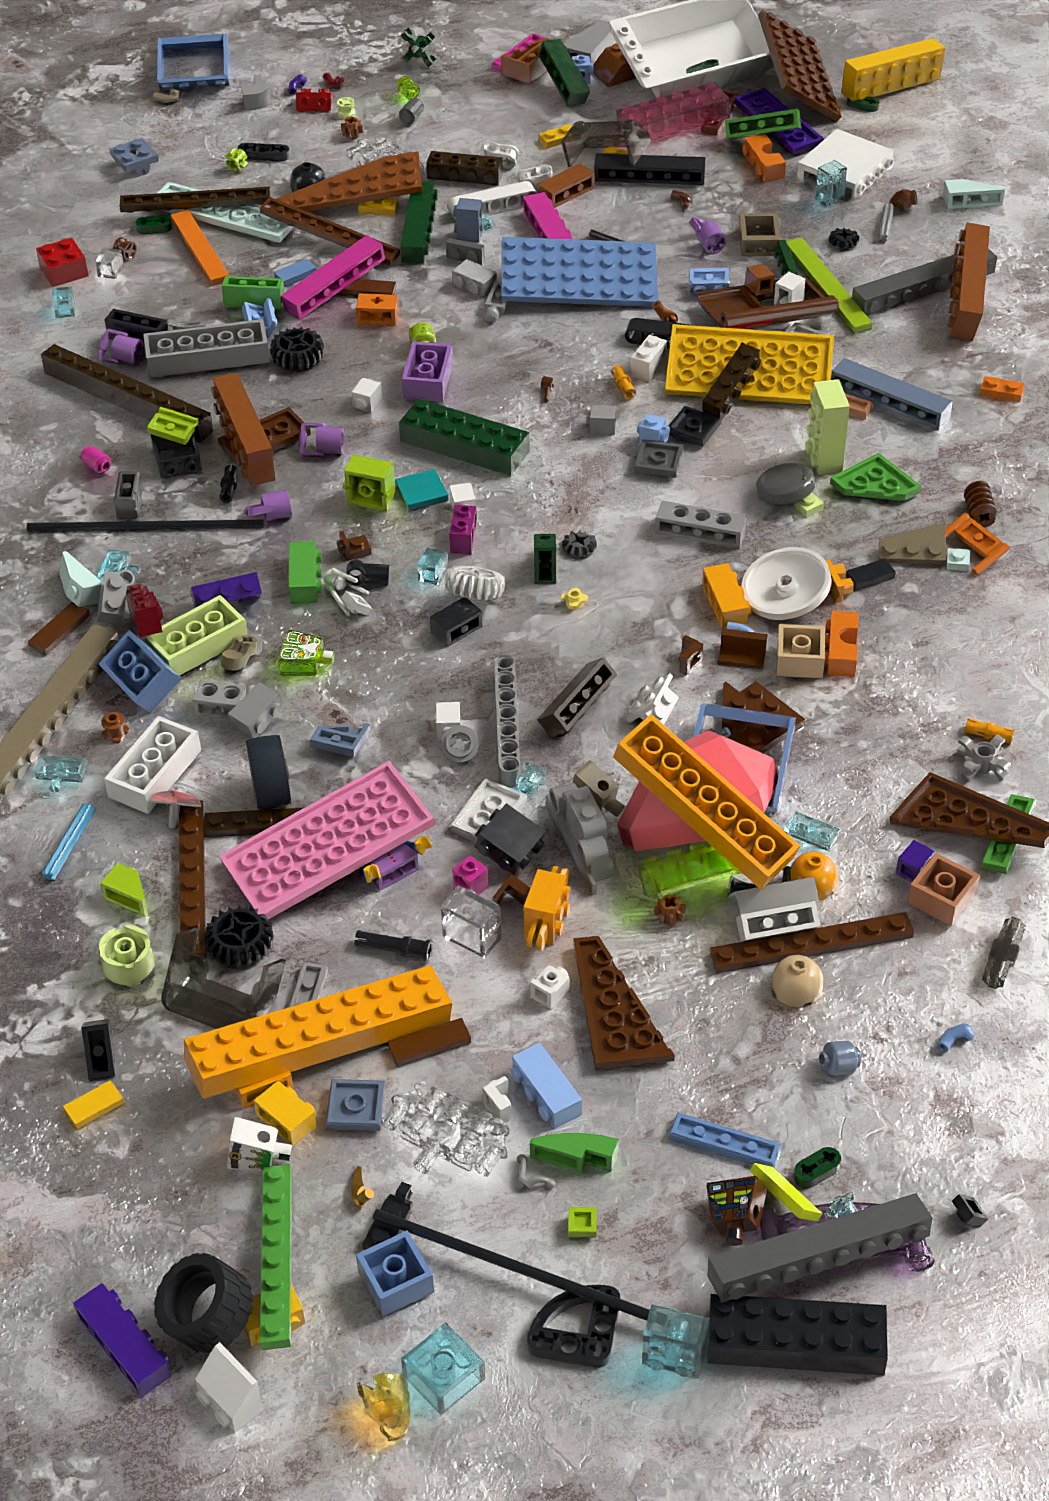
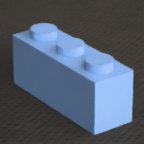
M541 1043L512 1056L513 1068H511V1074L517 1083L521 1082L524 1086L527 1098L537 1104L539 1113L544 1121H549L555 1129L582 1115L581 1097Z

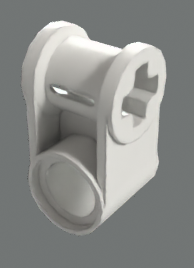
M494 142L484 144L483 156L503 157V168L512 169L515 166L519 155V150L515 146Z
M540 165L538 167L522 169L517 173V181H528L538 191V183L553 177L552 167Z

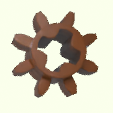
M347 117L345 123H341L342 135H346V138L350 140L357 139L359 133H363L361 120L358 121L356 117Z
M667 894L662 899L657 898L654 916H660V924L664 923L673 926L678 921H683L686 904H680L679 896Z

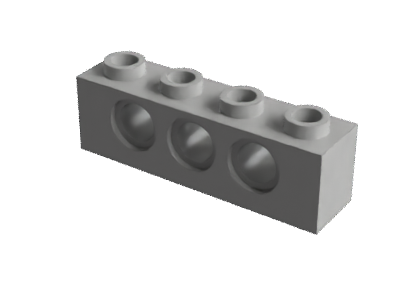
M661 501L655 518V534L740 549L746 528V515Z

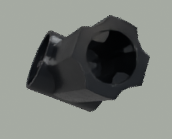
M352 560L347 564L346 574L357 578L358 582L346 581L352 586H359L362 583L388 585L389 565L363 563L360 560ZM353 570H358L361 572V574L355 576L352 575L350 572Z

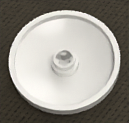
M788 547L771 551L754 561L745 572L741 586L744 590L745 600L750 603L751 611L764 618L786 620L802 616L823 602L831 587V574L827 562L818 553L805 548Z

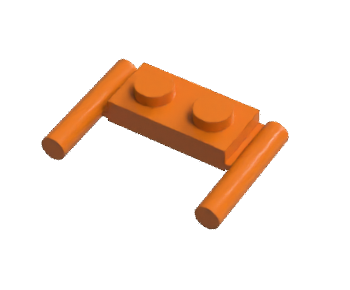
M963 513L946 527V538L955 532L956 537L985 558L972 568V572L976 576L1010 550L1007 543H1003L970 518L967 513Z

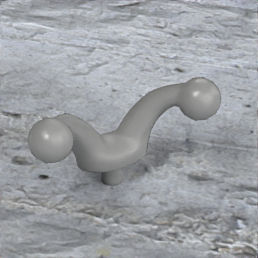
M524 1154L517 1156V1162L520 1164L516 1176L520 1180V1183L516 1186L521 1190L524 1185L531 1188L537 1183H545L548 1189L555 1187L556 1183L552 1178L538 1176L526 1179L527 1157Z

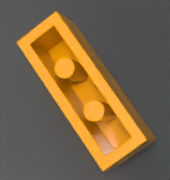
M729 563L703 567L702 585L721 628H727L728 622L748 624V614H751V606L749 601L745 600L743 587L738 585L737 574L735 571H732Z

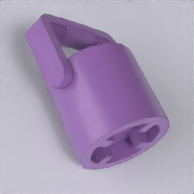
M696 217L691 218L689 224L696 232L695 236L705 251L709 254H716L722 251L727 244V237L718 224L711 220L704 221Z
M107 329L99 346L98 358L104 362L117 365L119 361L138 365L144 355V343L140 339L127 337L128 334L125 332ZM111 334L117 335L111 345L112 358L104 357Z
M303 423L298 439L301 455L303 457H324V454H342L344 448L343 427H325V423ZM306 428H316V452H305L307 445Z
M286 489L261 494V504L247 506L244 509V513L247 516L264 514L266 522L292 517L290 500Z

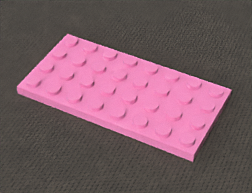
M387 761L219 855L253 910L258 908L257 914H265L269 920L436 825V822L392 763Z

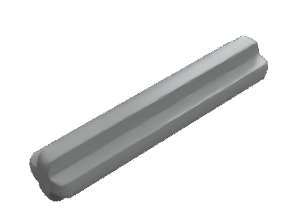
M892 203L884 204L878 236L879 241L886 242L889 239L894 211Z

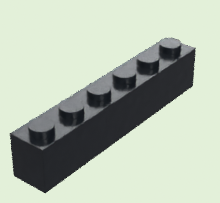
M596 153L594 163L595 181L704 185L706 157Z

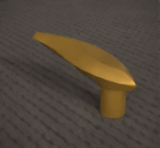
M357 1166L351 1185L352 1198L359 1210L363 1208L367 1201L374 1197L373 1190L370 1188L365 1189L361 1166Z

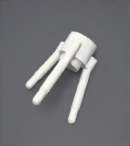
M332 568L325 574L324 582L327 584L325 589L331 593L346 616H350V612L335 590H342L348 585L365 595H368L369 591L360 586L350 585L346 580L357 583L358 579Z

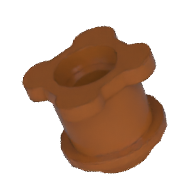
M111 712L103 716L101 720V725L105 729L101 732L103 739H110L113 743H120L123 736L129 733V727L124 725L125 718L122 714Z

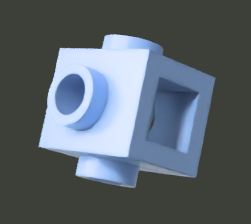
M584 55L572 56L586 84H590V74L594 73L593 63H590V57Z

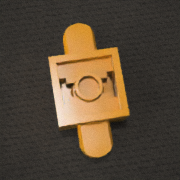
M553 866L551 872L537 870L524 905V939L527 940V948L533 949L537 942V950L543 951L545 944L554 945L556 937L562 935L564 927L562 920L563 917H568L571 903L567 902L571 887L567 886L569 869L562 868L560 874L558 866Z

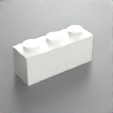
M815 901L741 914L736 917L740 942L820 927Z

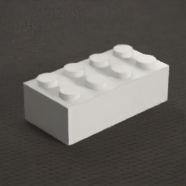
M158 716L104 778L108 798L149 814L157 805V803H152V795L168 791L201 752L198 731Z

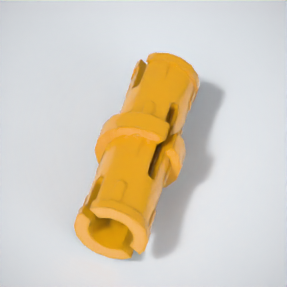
M621 365L613 366L614 370L611 369V374L615 378L617 388L621 389L625 399H633L634 395H636V390L631 384L630 376L626 375Z
M968 718L964 733L979 735L989 741L996 735H999L1008 744H1011L1015 729L994 725V722L989 721V723L971 718Z

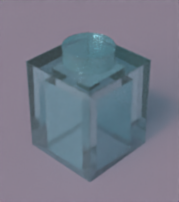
M72 286L52 288L55 318L75 316V300Z
M426 548L417 564L418 581L439 586L448 570L447 552Z

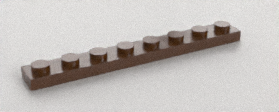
M271 197L260 207V214L345 248H349L366 236ZM375 239L383 244L385 260L382 263L391 266L400 256V249Z
M199 800L201 807L180 805L181 961L207 959L206 941L204 938L206 931L203 800Z
M902 912L710 947V956L718 974L777 963L791 955L810 957L913 938L914 930L907 913Z

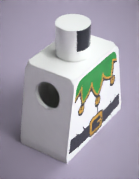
M235 1117L229 1144L227 1168L263 1171V1167L272 1166L273 1159L289 1161L292 1145L276 1142L278 1129L275 1127Z

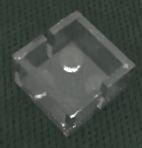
M459 885L441 904L443 937L485 959L502 938L500 924L501 906Z

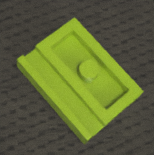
M160 407L159 412L154 415L147 426V432L186 445L199 422L198 418Z

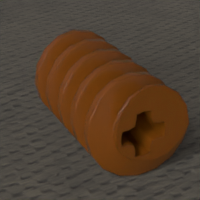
M986 481L970 483L964 490V498L969 516L984 528L991 526L995 523L997 510L990 486Z

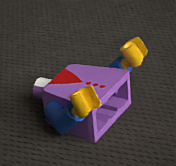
M421 836L415 842L406 841L360 867V878L366 880L367 883L373 880L377 889L382 891L418 871V854L423 855L425 854V849L433 847L428 836Z

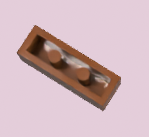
M579 163L538 183V193L545 192L548 199L552 200L553 207L556 208L594 189L595 173Z

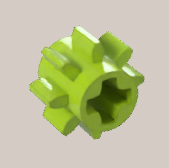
M232 148L225 155L227 158L226 165L233 171L237 170L240 172L248 165V162L245 161L247 155L241 149L236 150Z

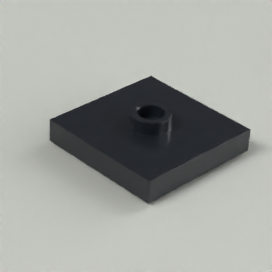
M684 406L668 425L670 427L669 436L703 447L721 425L722 418Z

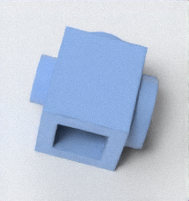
M646 414L643 421H639L637 426L639 446H641L642 439L667 442L670 427L666 426V418Z

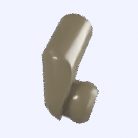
M170 89V95L154 92L153 101L165 104L175 102L179 99V91Z

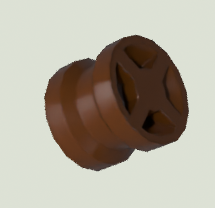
M119 237L114 242L113 253L119 257L122 256L126 260L134 258L137 252V245L132 241Z

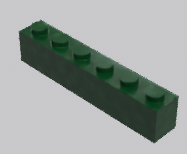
M422 181L423 192L410 194L400 245L401 263H424L425 256L429 255V244L431 243V233L433 232V222L435 220L434 211H436V201H438V189H435V182Z

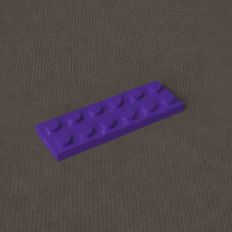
M765 87L737 96L734 100V104L748 116L790 110ZM801 118V129L770 134L793 155L814 149L824 140L820 134Z

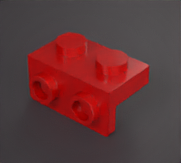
M301 89V92H296V110L331 111V100H334L333 92H329V89H318V92H311V89Z

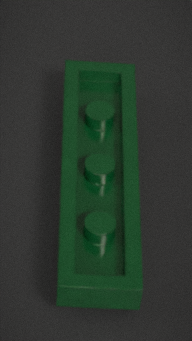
M778 240V245L774 248V258L777 259L780 274L784 276L791 272L798 275V270L786 240Z

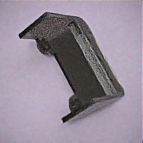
M633 119L604 122L577 121L561 140L568 167H572L585 148L626 147L630 164L634 166L651 142L649 132Z
M192 928L176 934L161 995V1002L166 1010L215 1029L268 1013L277 998L286 960L279 959L264 965L260 981L254 984L251 995L207 979L209 973L207 960L200 955L194 954L200 929Z

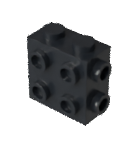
M506 803L501 810H494L487 826L482 824L475 834L477 841L474 847L483 856L489 857L496 862L500 868L515 875L520 868L524 870L532 859L530 856L533 852L538 854L545 844L542 839L546 831Z

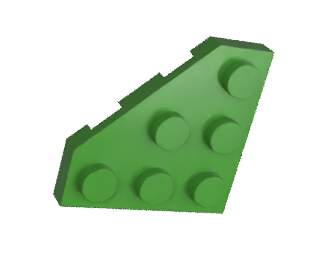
M880 453L830 477V484L840 493L847 496L905 501L921 493V485Z

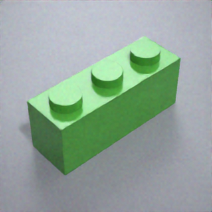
M225 276L222 284L224 307L240 308L243 307L244 302L263 306L266 298H270L274 310L282 309L283 279Z
M316 541L289 542V592L291 603L317 602V593H322L321 580H318V578H322L321 565H318V563H322L321 550H317Z

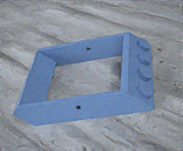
M227 33L158 38L157 83L159 89H189L190 87L206 88L208 86L222 87L229 85ZM223 46L224 75L163 79L164 50Z
M702 703L693 737L702 733L706 715L788 728L774 802H769L764 812L767 816H772V812L777 813L796 717Z

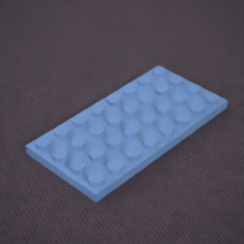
M502 237L501 301L652 307L653 303L658 301L656 243Z

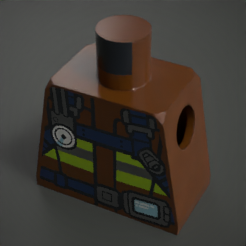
M757 1176L709 1182L706 1185L711 1222L721 1234L726 1235V1243L729 1245H741L743 1243V1232L756 1231L760 1226L767 1189Z

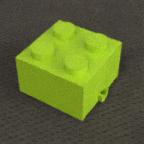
M352 455L344 469L345 481L343 482V489L346 490L347 503L387 511L396 495L393 462Z

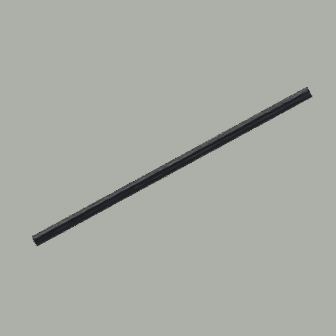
M264 520L27 523L26 527L27 531L264 528Z
M376 1209L373 1214V1220L402 1231L408 1230L410 1234L661 1327L666 1325L668 1316L379 1209Z

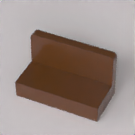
M722 628L718 663L763 669L768 634Z
M510 873L493 896L492 907L496 909L507 894L524 905L530 887Z

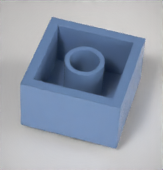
M408 1230L356 1254L358 1273L382 1317L434 1293L433 1274Z

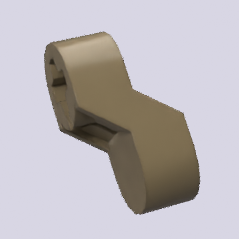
M248 635L234 638L230 648L222 652L221 667L232 671L244 668L250 656L256 654L257 638Z

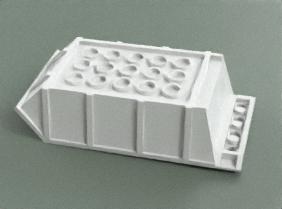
M687 0L609 21L611 33L637 80L643 88H651L658 103L666 101L668 103L680 97L691 94L697 95L702 91L725 85L730 86L733 83L754 77L759 78L763 73L774 67L760 20L747 0ZM710 59H717L719 61L718 66L686 74V69L695 64Z

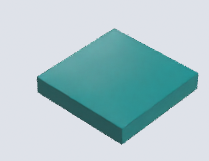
M435 469L395 479V485L408 511L449 501L448 493Z

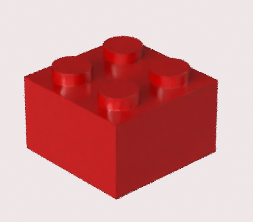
M65 238L61 241L36 248L39 267L52 287L89 276L85 256L73 238Z

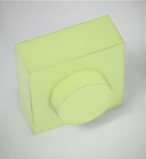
M811 493L805 499L793 504V506L805 517H808L823 510L824 503Z

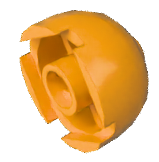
M816 851L805 852L792 862L790 869L791 881L814 877L819 901L827 899V895L832 892L834 894L838 884V871L835 863L829 856Z

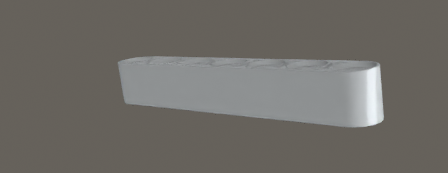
M502 654L494 660L499 781L501 785L512 788L517 786L521 780L516 673L514 658L508 654Z

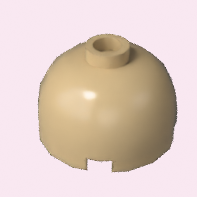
M791 955L781 960L775 967L771 988L776 993V998L785 1005L797 1008L803 1007L804 1004L809 1002L813 1004L820 998L824 983L821 968L813 959L803 955Z

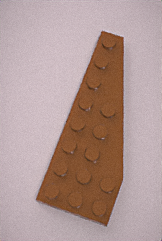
M419 151L379 158L279 197L276 200L309 212L423 192Z

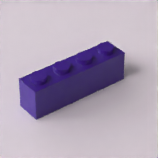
M101 1283L73 1302L76 1315L142 1398L171 1377L168 1368L171 1362L162 1349L157 1351L152 1345L154 1340L146 1329L142 1331L136 1325L138 1321L130 1309L125 1311L120 1305L122 1301L113 1289L109 1291Z

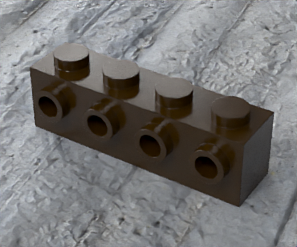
M431 151L426 162L427 179L499 186L503 175V157Z
M743 342L740 344L702 400L703 412L720 417L723 420L725 415L730 412L735 400L740 397L745 385H748L753 373L760 367L759 349Z
M604 657L587 663L540 715L537 721L550 737L566 735L572 730V726L585 715V711L597 701L598 696L610 686L617 673Z

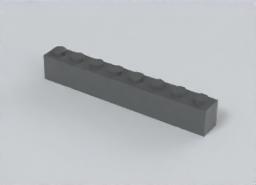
M989 248L986 275L995 273L997 256ZM951 255L854 287L852 299L867 316L954 286V284H951L952 275L955 272L952 266L957 255Z
M917 1193L708 1257L707 1277L721 1302L739 1299L744 1295L756 1291H764L772 1286L785 1282L789 1283L810 1274H818L823 1270L835 1266H843L848 1262L863 1257L868 1258L882 1251L893 1250L904 1244L922 1241L930 1237L933 1217Z

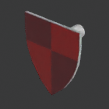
M173 790L155 793L151 799L152 803L168 804L169 818L167 827L177 828L180 805L201 807V802L198 799Z

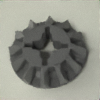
M580 530L577 533L571 531L570 535L564 536L562 548L571 556L585 557L596 550L597 541L595 540V535H590L589 531L582 533Z

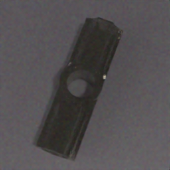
M1011 917L1005 919L998 938H995L988 956L989 961L982 976V981L986 983L987 987L993 989L1003 987L1010 968H1013L1020 950L1019 945L1026 929V925L1019 918Z

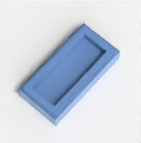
M306 258L275 271L274 277L283 279L285 287L305 279L315 272L317 267Z

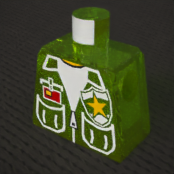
M289 629L278 658L280 676H315L318 674L321 664H334L335 652L324 650L321 637Z

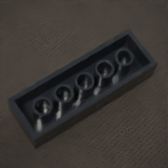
M710 1294L707 1364L885 1375L888 1360L887 1305L742 1296L739 1299L721 1302L717 1294Z

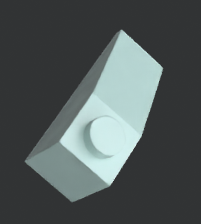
M965 179L945 180L943 198L947 209L1003 205L1005 188Z
M62 552L59 574L66 596L78 607L98 604L101 580L68 552Z

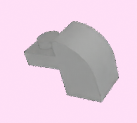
M261 74L254 75L255 84L242 86L245 111L264 108L271 102L270 83L262 81Z

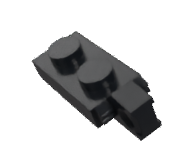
M401 1182L395 1195L389 1194L380 1210L409 1220L413 1202L409 1201L413 1194L411 1192L412 1185ZM374 1220L362 1243V1248L366 1250L401 1234L402 1230Z

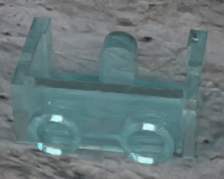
M832 160L818 167L815 200L824 206H828L838 200H844L847 175L846 166L836 160Z

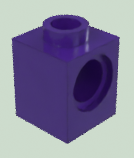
M913 840L898 857L895 874L912 883L933 857L935 851Z

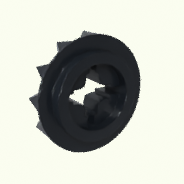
M836 228L835 231H831L829 242L834 247L849 249L858 245L860 236L857 234V231H852L851 228Z

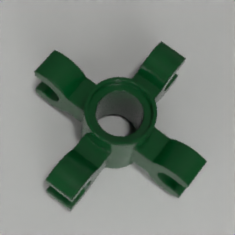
M409 26L401 34L403 40L408 41L410 44L408 51L402 58L408 62L412 57H422L425 65L430 67L437 57L428 48L436 35L431 31L426 36H416L414 30Z

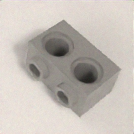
M200 680L193 697L195 716L231 720L228 713L246 696L245 685Z

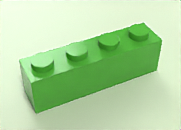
M798 109L724 120L726 138L728 140L764 133L772 134L801 129L800 112Z

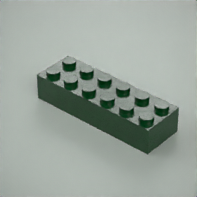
M420 398L416 400L399 421L400 442L509 476L513 475L530 452V432Z

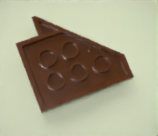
M757 681L740 692L729 683H723L722 706L796 717L794 732L805 726V718ZM722 718L721 736L760 753H765L787 737L788 728Z

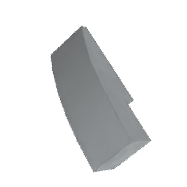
M814 877L766 885L762 890L756 887L736 892L740 915L812 901L819 902Z

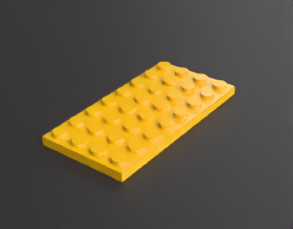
M672 325L665 394L705 397L742 342L760 350L761 364L758 370L753 373L748 385H745L737 400L812 405L810 392L813 391L814 382L831 380L834 335Z

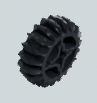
M294 327L290 330L286 328V331H279V335H274V339L271 340L270 355H272L274 363H277L278 367H283L284 370L290 368L293 371L294 369H308L309 366L314 367L315 363L320 362L324 354V343L321 336L316 331H311L310 328L303 329V327L296 329Z
M238 905L237 909L228 907L227 912L219 910L218 917L212 916L211 923H207L204 934L206 949L210 952L212 959H217L220 965L226 962L228 968L233 964L240 968L241 964L245 963L250 967L251 961L259 963L260 956L266 957L267 950H270L274 935L270 920H268L265 914L258 915V908L252 911L250 906H247L245 909H242L240 905Z

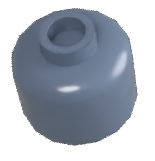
M850 1041L828 1042L819 1054V1063L830 1076L852 1075L860 1066L861 1054L859 1049Z

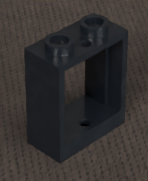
M194 433L186 445L150 434L152 449L161 479L202 471L200 454ZM190 446L192 453L190 455L164 460L161 458L160 451Z

